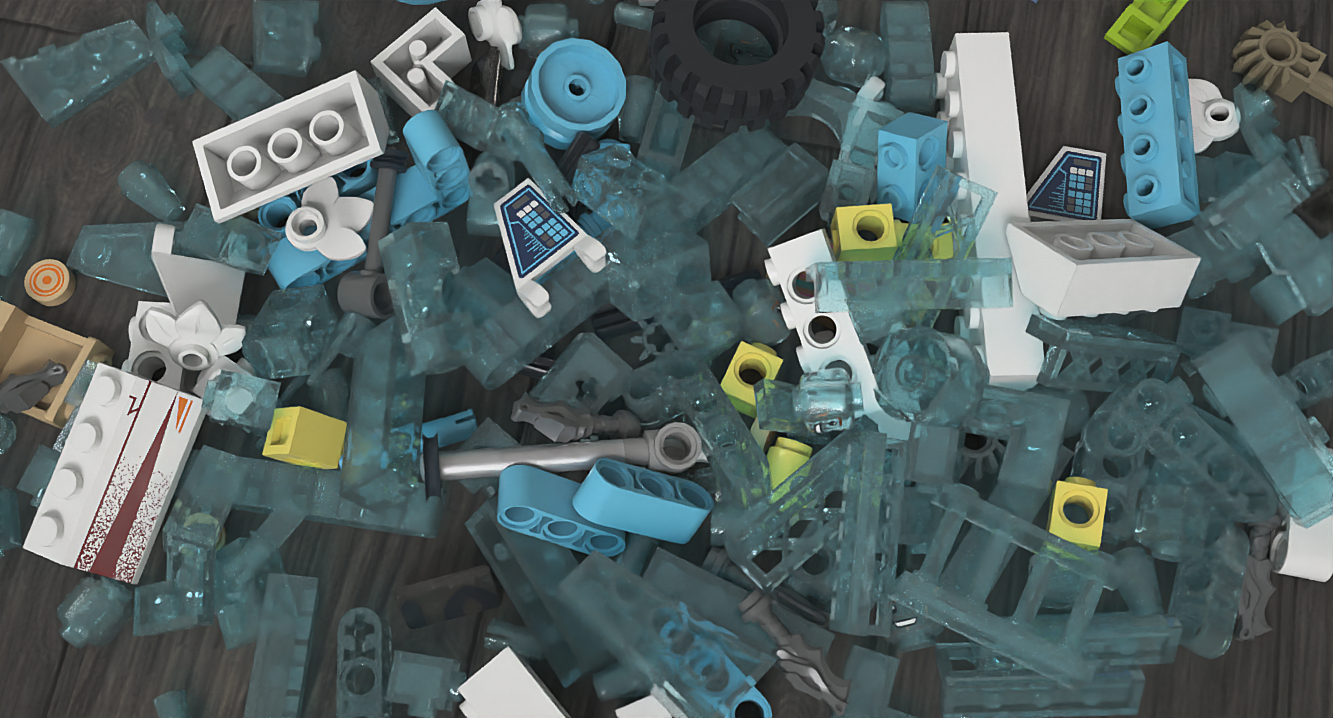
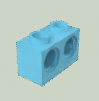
M908 112L878 129L877 204L891 203L893 217L915 223L944 204L948 121Z

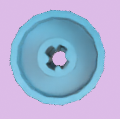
M568 38L552 43L539 54L521 93V111L527 127L540 141L556 149L567 150L580 131L589 134L598 141L605 135L610 125L619 115L626 100V79L620 63L606 48L591 40Z

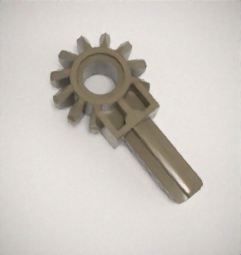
M1266 20L1257 27L1247 29L1240 37V41L1234 47L1231 57L1236 61L1232 72L1240 73L1244 76L1242 85L1252 83L1255 85L1257 94L1268 89L1274 96L1278 95L1290 103L1304 91L1333 107V77L1319 70L1327 55L1310 46V43L1299 41L1300 30L1290 32L1286 28L1285 21L1274 27L1271 22Z

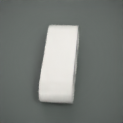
M1289 440L1282 444L1276 460L1273 505L1280 508L1279 516L1282 517L1281 527L1271 531L1269 560L1274 565L1272 571L1275 573L1326 582L1333 574V449Z

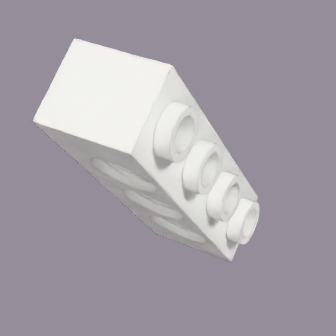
M825 228L768 248L771 258L764 260L765 267L772 285L780 284L787 302L780 304L781 311L788 329L796 328L802 346L796 347V352L804 373L812 371L818 389L812 391V397L819 415L828 412L829 421H835L839 424L837 416L841 418L843 423L885 409L887 401ZM802 271H811L818 276L821 286L816 296L807 297L797 290L796 279ZM824 315L830 317L835 322L837 330L836 335L832 339L821 340L813 334L811 324L815 317ZM834 360L847 362L852 369V378L845 383L834 382L827 374V365Z

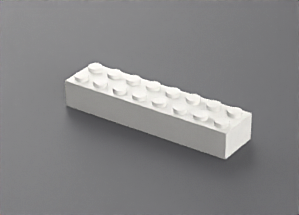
M1009 32L955 33L949 50L942 53L940 73H935L933 76L932 90L934 99H940L941 111L937 113L936 118L948 121L945 170L948 191L944 193L943 212L946 218L951 217L953 256L956 274L951 276L950 290L952 300H958L960 316H956L954 323L955 340L957 343H962L963 359H960L958 365V379L961 387L969 388L972 386L980 401L1022 400L1046 375L1039 306L1022 295L1005 232L1008 223L1029 222Z

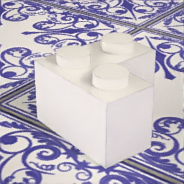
M435 7L371 60L370 63L380 87L411 117L425 110H437L451 131L469 115L462 89L451 80L453 76L472 61L466 37L459 28Z

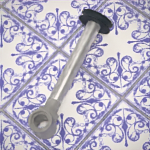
M674 422L665 425L662 429L644 430L643 437L439 452L438 433L434 437L428 438L422 431L423 454L420 457V474L423 481H425L426 503L431 496H437L441 499L442 480L500 476L504 469L514 465L531 466L549 473L591 470L598 459L606 458L634 466H645L646 469L675 476L682 474L697 461L701 454L702 443L699 434L693 427L686 423ZM672 438L680 441L685 448L684 459L678 461L669 458L664 452V440Z

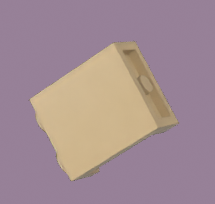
M0 300V383L4 382L11 373L26 374L37 371L46 365L49 359L57 364L65 365L69 373L63 384L49 389V393L31 409L20 413L70 432L98 363L112 366V357L115 352L96 338L91 336L85 338L29 316L18 307Z

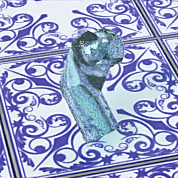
M620 2L614 10V20L618 24L650 32L654 10Z

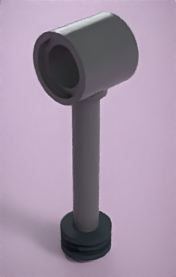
M386 146L385 153L372 158L375 161L370 162V167L378 170L365 269L350 271L345 274L339 283L337 292L341 309L349 315L389 319L397 314L402 304L403 290L400 281L392 274L383 273L397 173H406L407 167L403 166V164H407V162L403 160H408L409 156L408 153L399 151L395 147Z

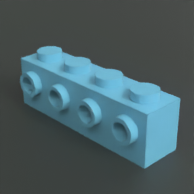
M1167 41L1118 58L1119 76L1115 78V88L1121 99L1122 112L1118 116V127L1124 139V153L1121 155L1120 161L1127 181V193L1124 194L1123 198L1124 208L1131 219L1151 230L1200 217L1187 60Z

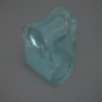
M488 149L480 154L476 164L469 173L467 229L468 234L472 236L502 237L493 204L515 188V166L510 155L503 150ZM487 168L493 169V175L494 177H497L498 180H492L490 172H487L485 170Z

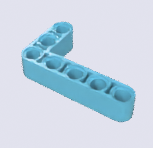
M425 110L416 114L403 128V135L415 165L408 168L406 173L396 175L386 247L462 205L475 191L463 149L437 110ZM376 187L358 197L370 200L374 204ZM371 220L365 229L358 233L366 248H368ZM311 225L306 227L303 235L313 234L317 230V226ZM286 236L271 245L262 257L283 295L286 297H296L365 260L367 250L359 257L350 260H330L318 250L302 251L295 248Z

